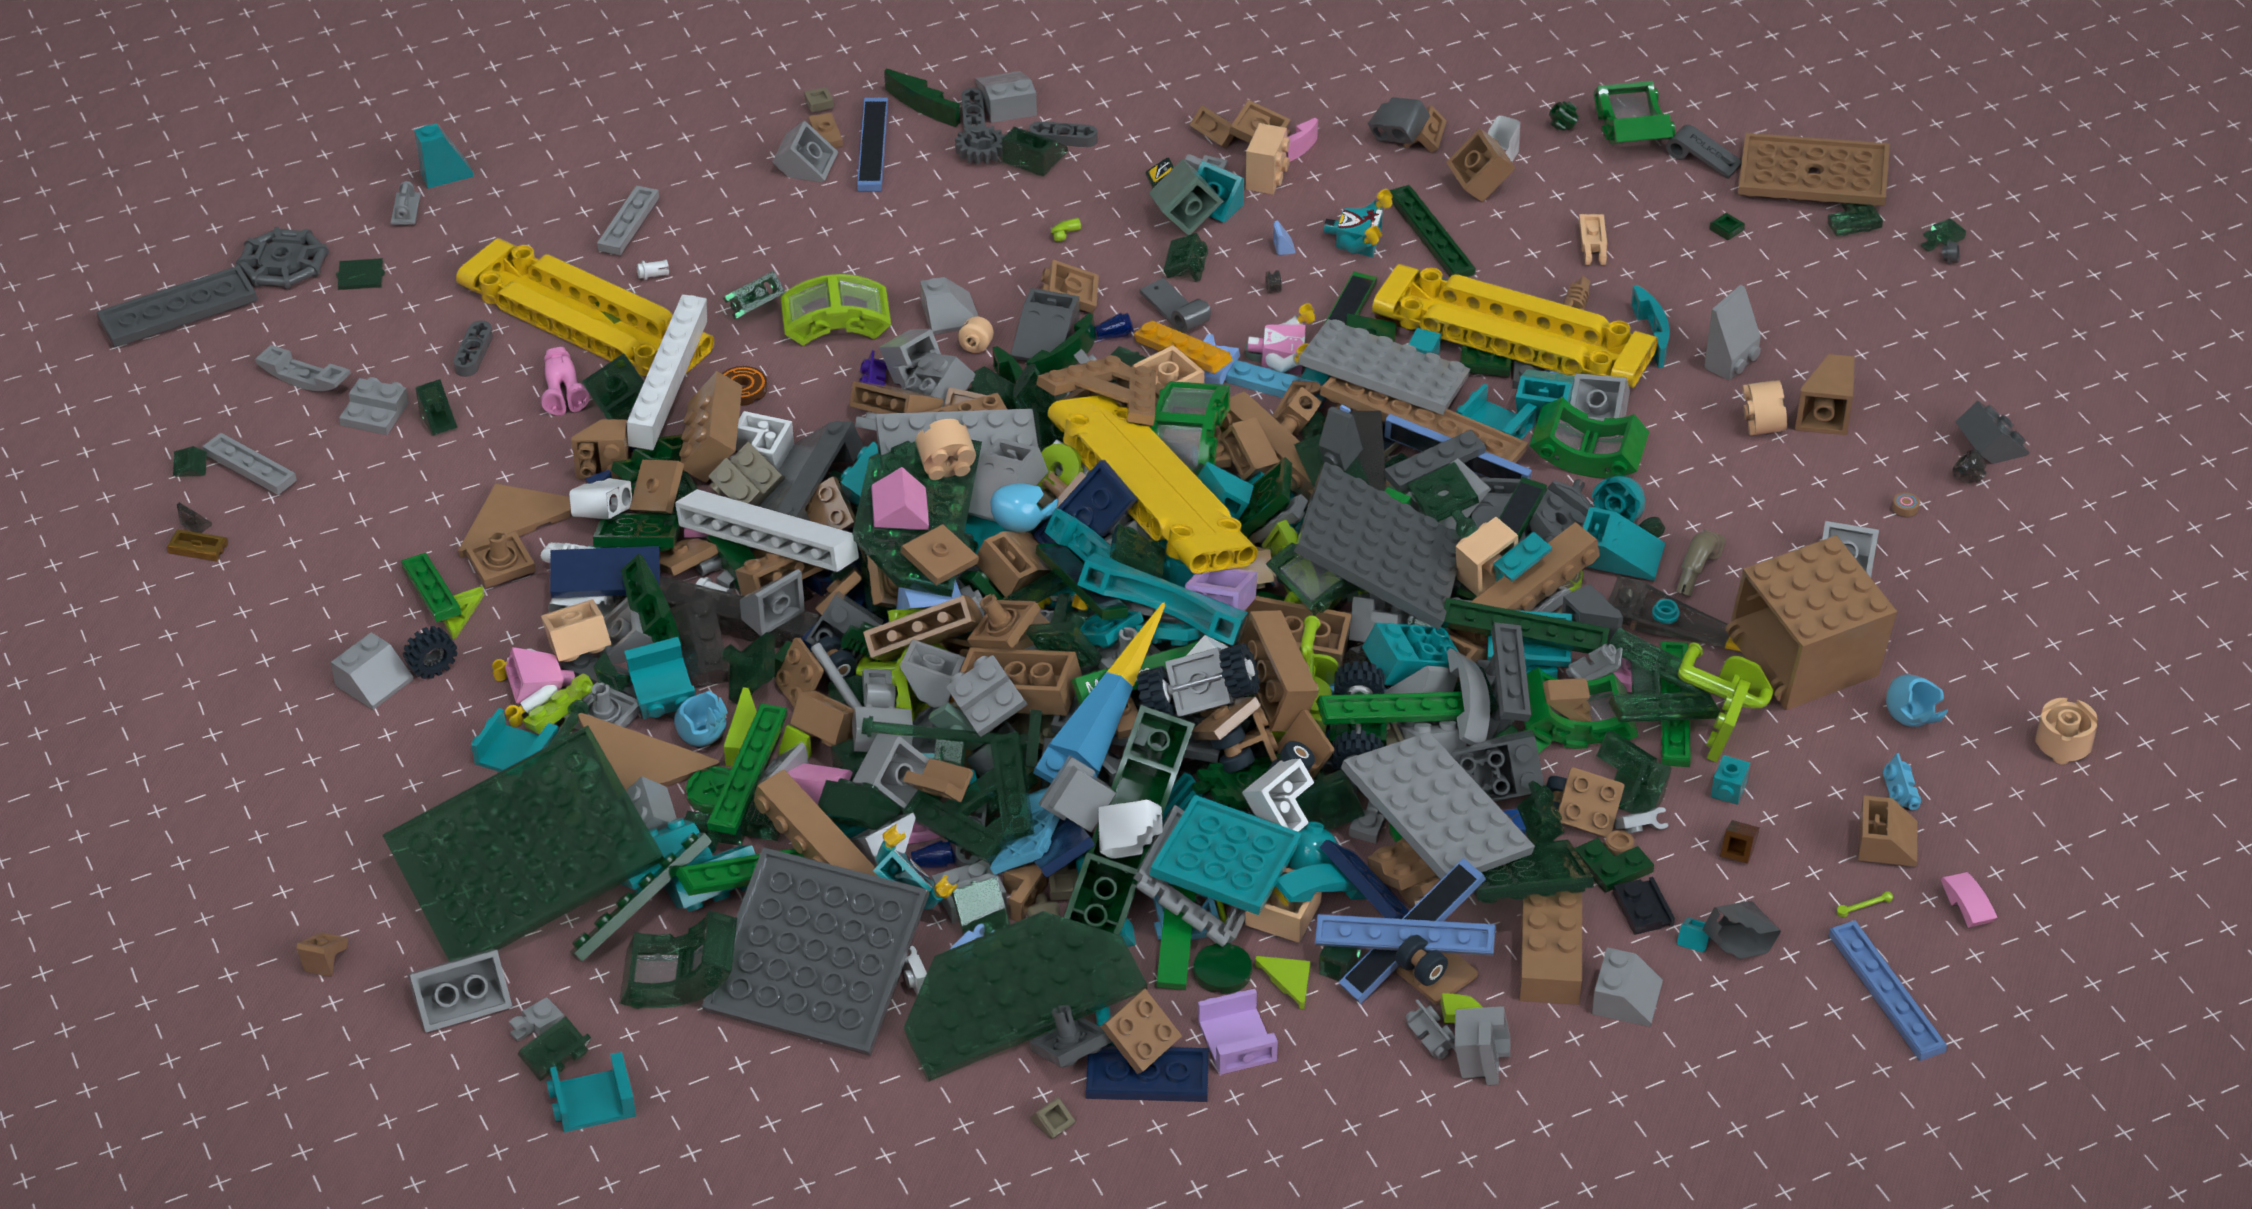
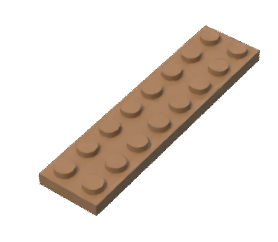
M1334 376L1321 388L1320 395L1328 398L1331 402L1348 406L1353 411L1372 416L1379 422H1385L1388 415L1392 414L1450 438L1472 430L1486 445V452L1514 463L1527 451L1528 442L1448 409L1442 415Z

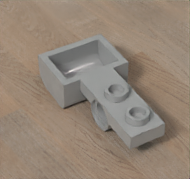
M863 669L864 707L855 706L852 718L854 751L868 752L877 733L899 735L912 746L913 723L911 709L894 708L895 686L892 684L891 670Z

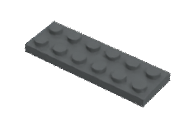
M238 265L97 311L96 313L114 347L214 314L257 301V295Z

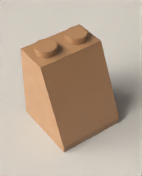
M1828 354L1805 382L1800 391L1795 430L1847 435L1853 401L1855 356Z

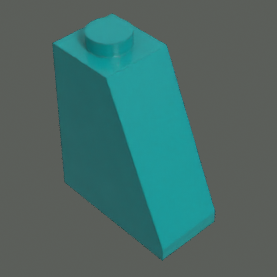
M437 123L414 129L420 172L428 189L474 177V173L466 158Z

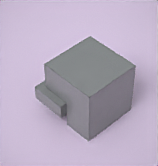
M910 329L879 347L894 384H900L902 389L905 388L906 381L913 375L920 359L925 356L926 352L941 354L931 329Z
M1369 592L1361 593L1353 597L1349 640L1365 642L1375 623L1405 624V622L1412 620L1413 616L1393 605H1386V601Z
M1069 755L1038 804L1062 820H1065L1067 817L1092 832L1099 821L1098 807L1108 806L1116 793L1105 782L1093 776L1095 773L1093 769Z
M1504 1006L1456 1010L1455 1050L1462 1078L1485 1077L1487 1085L1499 1084L1498 1057H1510L1511 1037Z

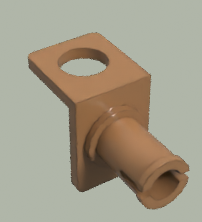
M1301 387L1276 420L1293 436H1296L1309 422L1320 406L1321 401ZM1302 397L1307 398L1311 402V409L1302 408L1299 399Z

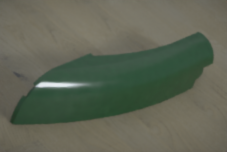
M1140 705L1111 789L1116 794L1109 805L1150 800L1162 807L1163 816L1195 723ZM1098 822L1092 838L1095 845L1086 853L1048 961L1058 964H1079L1100 956L1113 945L1121 933L1137 890L1136 885L1138 881L1134 879V876L1152 843L1143 846L1142 854L1109 858L1100 853Z

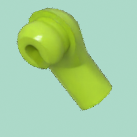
M1079 218L1061 221L1051 229L1054 241H1064L1067 237L1066 233L1081 230Z

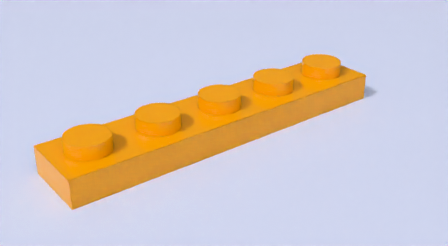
M1153 320L1145 323L1142 328L1133 333L1136 342L1157 351H1162L1174 345L1201 369L1212 374L1217 373L1233 361L1230 352Z

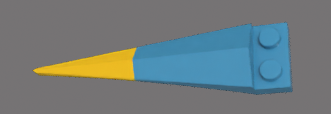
M1165 602L1158 607L1050 742L1033 772L1034 774L1052 783L1070 755L1095 771L1093 776L1097 778L1165 608Z

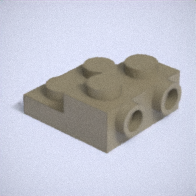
M747 442L731 460L725 458L708 476L713 481L710 486L720 496L725 493L730 499L758 506L785 479L750 442Z

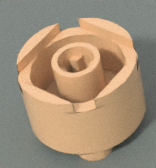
M1780 380L1742 385L1744 400H1747V404L1743 405L1745 420H1749L1748 431L1750 436L1780 432L1787 429L1786 407L1783 405L1782 398H1784Z
M942 419L929 424L931 429L925 433L923 430L918 433L915 443L924 470L931 480H939L954 475L965 476L970 472V466L975 461L976 452L965 424L961 425L959 420Z
M2056 698L2047 702L2041 712L2035 742L2045 754L2052 757L2054 762L2058 764H2067L2069 761L2080 760L2086 757L2092 750L2098 719L2094 709L2083 701L2077 700L2076 703L2067 702L2068 698Z

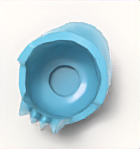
M1024 483L1010 484L1000 487L993 493L990 500L991 513L994 520L1003 529L1015 533L1033 530L1042 520L1052 516L1057 507L1058 499L1040 510L1037 502L1043 496V492L1039 486Z
M1911 674L1897 676L1892 680L1887 690V709L1896 721L1905 726L1920 727L1926 723L1934 724L1935 722H1940L1948 712V709L1935 713L1936 704L1944 700L1943 690L1922 677Z
M710 691L690 697L680 705L675 713L674 725L677 734L690 746L703 747L711 745L723 735L726 729L725 715L728 711L722 699L719 697L718 702L717 695Z

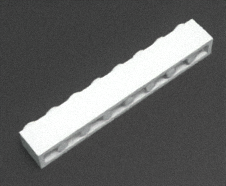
M682 294L627 421L628 446L649 450L654 449L707 324V298Z
M698 489L675 502L678 522L681 527L836 572L859 558L856 535L854 533Z

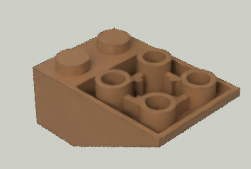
M1003 531L985 539L977 553L979 557L977 566L1007 599L1058 576L1036 554V545L1040 543L1031 532L1015 533Z

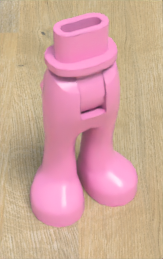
M564 347L548 349L544 357V373L548 389L541 398L543 409L557 416L566 413V404L560 384L565 383L569 409L575 413L581 411L590 401V394L583 384L577 383L576 370L570 354Z

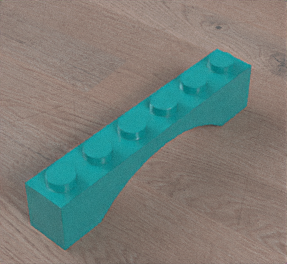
M1093 553L1085 560L1077 584L1080 587L1104 596L1133 601L1158 609L1165 602L1163 612L1198 628V630L1209 637L1232 646L1240 638L1248 616L1246 611L1096 553Z

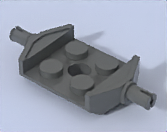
M1576 479L1573 486L1553 480L1547 487L1543 499L1530 520L1531 531L1535 532L1547 543L1575 522L1583 528L1589 507H1592V505L1581 493L1585 483L1582 482L1580 484V479Z

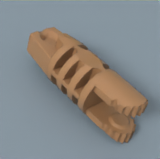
M1582 276L1580 280H1577L1575 283L1572 282L1563 304L1585 310L1589 299L1590 280Z

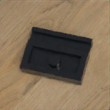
M1649 877L1648 881L1642 882L1640 879L1614 885L1613 894L1634 935L1662 929V926L1668 924L1670 927L1674 926L1675 917L1654 877Z

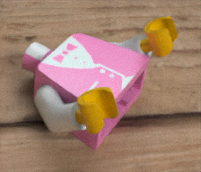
M1310 303L1303 304L1299 308V317L1295 315L1287 322L1279 325H1266L1263 338L1249 337L1247 352L1262 353L1261 365L1265 368L1274 369L1282 373L1287 372L1301 375L1302 365L1298 364L1299 358L1309 345L1305 343L1306 325H1303V322H1314L1315 314Z
M512 647L506 662L502 659H497L492 664V673L495 680L503 681L508 678L516 703H521L519 707L510 705L505 710L506 718L509 720L511 727L520 726L523 723V713L527 712L529 714L535 707L550 701L551 696L555 692L561 690L562 686L567 687L571 685L572 679L575 678L574 671L560 669L557 657L554 654L538 652L533 649Z

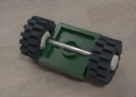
M1353 661V665H1350L1348 662L1344 664V667L1340 666L1338 671L1335 672L1334 695L1385 694V674L1382 673L1381 668L1376 669V665L1373 663L1368 666L1366 661H1363V664ZM1387 723L1330 724L1329 742L1334 747V752L1332 753L1333 769L1337 770V773L1341 775L1344 773L1341 769L1344 760L1387 746Z

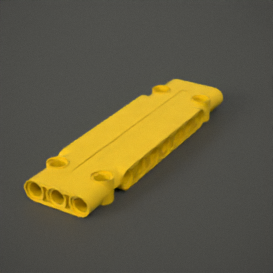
M500 238L492 241L462 265L456 275V281L459 285L480 294L485 303L496 304L502 311L623 367L627 364L635 366L636 372L641 376L648 375L673 317L668 309L548 254L537 259L534 256L532 247L528 245L516 246ZM705 332L702 333L686 373L711 352L714 346V337Z
M1398 264L1376 294L1372 305V312L1374 314L1398 320L1400 325L1406 329L1420 327L1424 330L1441 333V339L1565 375L1575 376V374L1582 373L1625 377L1631 388L1636 386L1653 358L1658 344V337L1639 331H1634L1631 334L1630 325L1624 321H1613L1609 324L1608 320L1599 314L1461 275H1451L1445 281L1442 280V272L1436 268H1425L1421 271L1420 269Z
M1104 395L1059 400L1049 407L1048 417L1060 431L1064 432L1063 442L1077 450L1081 456V462L1088 470L1091 471L1100 460H1106L1138 498L1136 503L1127 512L1153 540L1168 541L1166 547V554L1168 556L1181 560L1194 574L1246 567L1256 560L1258 550L1240 531L1241 522L1231 517L1225 505L1148 425L1127 422L1128 408L1122 407L1115 399Z

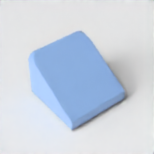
M1274 221L1273 242L1277 254H1294L1296 251L1290 235L1279 221Z

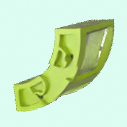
M847 274L820 276L795 285L780 296L785 335L802 346H805L817 337L829 334L830 330L846 329L847 332L859 333L875 340L891 326L886 287L865 277Z

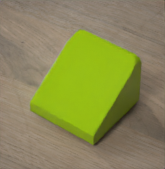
M788 724L783 734L778 755L783 754L802 742L806 746L809 759L812 756L810 735Z

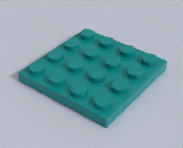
M1194 795L1151 865L1149 876L1259 915L1275 888L1278 878L1283 874L1299 846L1302 833Z

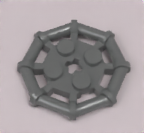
M274 227V230L254 239L248 238L244 242L245 247L235 264L240 266L243 273L251 280V284L256 287L269 285L282 286L289 289L291 285L309 277H317L321 273L320 268L324 258L329 254V249L309 229L301 231ZM314 256L313 261L307 260L308 257ZM258 266L259 268L255 271L252 267Z

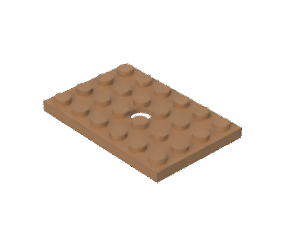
M1745 133L1738 195L1885 206L1890 143ZM1815 167L1819 168L1820 174L1808 172L1810 168Z

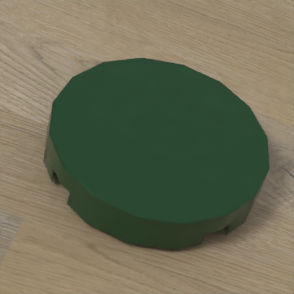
M1215 943L1199 951L1194 959V977L1197 983L1207 991L1214 993V990L1221 991V994H1230L1240 991L1250 981L1252 960L1248 953L1239 946L1226 943L1221 947Z

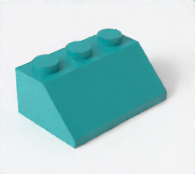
M678 818L668 822V827L659 831L657 828L649 829L641 833V838L633 841L628 838L614 843L615 848L607 850L617 882L633 890L639 888L640 886L637 883L649 872L654 874L661 868L659 862L671 852L675 855L683 847L681 842L693 832L695 834L699 833L695 823ZM707 846L686 866L700 864L712 859L713 856L709 847Z
M752 845L737 846L713 855L712 859L702 863L756 854ZM677 876L673 877L664 886L677 909L686 908L688 912L703 907V901L712 897L714 902L731 896L729 891L733 890L727 889L688 896ZM748 886L740 887V890L745 891Z

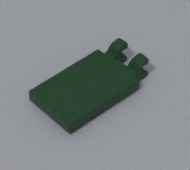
M1275 754L1277 759H1281L1280 754ZM1269 755L1255 757L1251 765L1232 773L1225 772L1221 762L1209 764L1207 770H1197L1196 775L1201 781L1193 783L1191 788L1197 795L1206 793L1211 789L1210 794L1215 799L1213 800L1214 802L1225 806L1231 805L1233 809L1251 808L1242 792L1264 775L1273 762ZM1306 789L1295 800L1305 799L1308 790Z

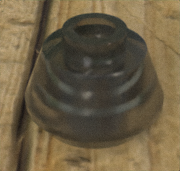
M1969 450L1963 454L1952 468L1953 477L1968 484L1973 481L1978 483L1986 475V464L1978 450Z

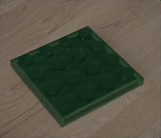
M1568 839L1533 843L1535 848L1531 855L1481 872L1486 880L1473 894L1477 901L1494 903L1500 898L1510 897L1514 900H1521L1527 898L1528 895L1553 896L1560 891L1581 893L1586 888H1594V878Z

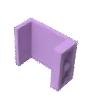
M1255 989L1238 991L1234 994L1209 998L1198 1002V1023L1220 1075L1277 1061L1278 1041L1274 1033L1267 1034L1256 1009L1257 992Z

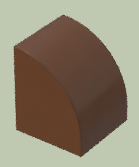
M1732 820L1725 831L1720 856L1748 864L1755 848L1760 827Z

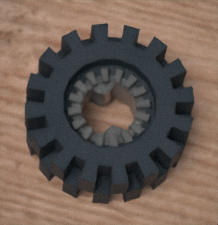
M431 626L430 630L427 627L422 628L423 633L421 634L418 631L415 632L414 635L416 637L414 639L410 637L407 640L410 645H405L403 648L406 651L403 652L405 662L418 677L420 676L423 679H426L427 676L429 679H432L435 673L438 676L442 675L441 670L445 669L447 671L450 668L448 664H454L455 659L453 657H456L458 653L456 651L457 646L442 628H436L435 626Z

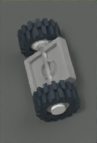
M1245 643L1222 650L1217 647L1166 661V669L1164 666H1159L1141 671L1138 674L1139 678H1137L1139 683L1138 691L1141 694L1139 697L1143 701L1142 706L1172 716L1177 714L1178 717H1185L1223 705L1233 704V698L1237 699L1258 693L1260 688V679L1257 677L1259 673L1255 667L1256 662L1253 660L1250 648Z

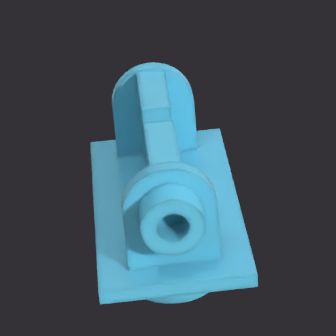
M1896 753L1882 771L1890 798H1893L1902 807L1916 810L1920 807L1922 800L1917 787H1913L1915 781L1911 766L1901 761L1899 753Z

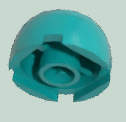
M1623 475L1608 477L1597 484L1592 492L1591 499L1594 498L1593 508L1617 512L1633 523L1641 517L1645 510L1646 498L1644 490L1639 483L1630 477Z
M1309 822L1298 831L1302 833V838L1290 860L1291 868L1299 869L1316 864H1334L1321 850L1320 846L1325 840L1337 843L1336 838L1332 833L1324 829L1323 824Z

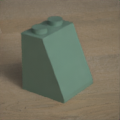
M1184 159L1149 192L1160 210L1189 236L1224 202Z

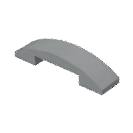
M270 345L255 359L261 368L276 378L311 391L332 390L351 374L349 369L329 364L323 369L294 360L291 351Z
M1450 648L1447 650L1450 673L1460 678L1465 711L1457 716L1460 740L1469 745L1478 744L1486 741L1489 728L1490 699L1487 683L1482 671L1473 660Z

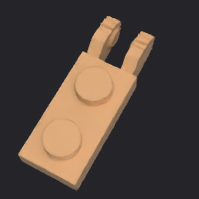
M1579 214L1582 252H1584L1585 265H1591V252H1599L1600 265H1606L1607 237L1604 214Z

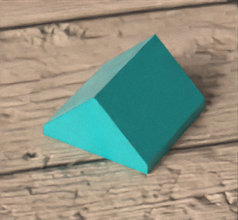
M1202 161L1197 172L1224 201L1210 217L1225 223L1244 206V178Z

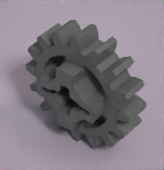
M982 124L980 128L976 125H973V129L965 127L964 133L958 132V137L955 138L956 154H960V159L967 158V163L974 161L977 165L981 161L989 164L991 159L998 161V156L1003 157L1004 151L1007 150L1006 135L1002 134L1001 129L995 131L994 126L988 128L985 124Z

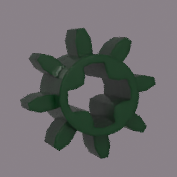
M1565 101L1563 103L1557 102L1549 112V116L1552 119L1550 124L1557 130L1571 129L1579 118L1575 112L1577 107L1570 101L1567 103Z

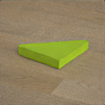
M482 586L453 595L461 608L462 614L442 620L452 639L458 637L484 597Z
M1256 956L1255 966L1261 968L1284 994H1288L1299 1004V1009H1305L1310 961Z

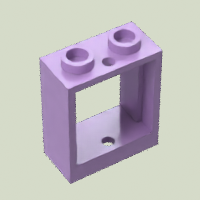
M1226 569L1195 574L1185 584V588L1245 611L1256 598L1257 572Z

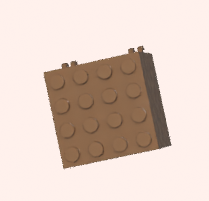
M1835 535L1744 568L1731 621L1726 626L1725 631L1746 659L1757 663L1761 667L1774 690V696L1785 710H1789L1879 676L1897 610L1839 537Z

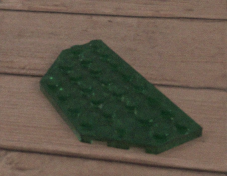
M971 439L976 452V458L970 466L971 470L965 476H943L939 480H931L925 472L915 441L911 443L908 440L891 447V451L886 454L880 455L877 453L869 457L852 533L853 540L897 587L952 597L956 575L935 585L901 553V547L942 524L963 542L982 441ZM903 467L926 487L928 530L874 527L872 484Z
M1042 911L935 955L904 1025V1033L929 1082L1057 1028L1052 1010L1056 1008L1058 1013H1060L1058 1006L1069 1005L1073 1020H1077L1132 997L1143 989L1147 990V983L1122 936Z

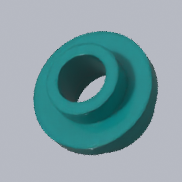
M1670 599L1659 600L1652 609L1653 618L1663 624L1676 622L1680 615L1677 604Z

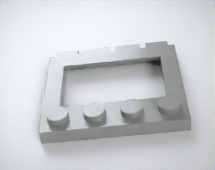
M1174 805L1162 824L1163 832L1156 835L1134 876V879L1138 881L1136 888L1152 899L1156 894L1160 896L1157 903L1176 916L1180 911L1184 914L1181 919L1198 931L1202 932L1204 928L1208 929L1205 936L1221 947L1226 943L1231 944L1245 920V910L1233 906L1225 923H1223L1164 881L1149 876L1151 865L1184 813L1181 808Z

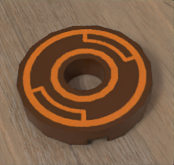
M736 366L722 373L740 385H746L742 387L740 406L750 405L757 398L759 400L762 399L767 392V378L757 368Z

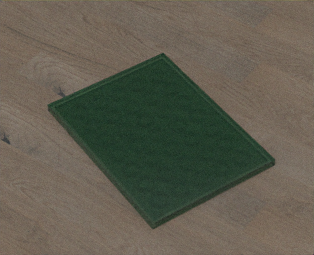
M588 725L382 834L449 961L490 949L498 951L659 864L664 858Z

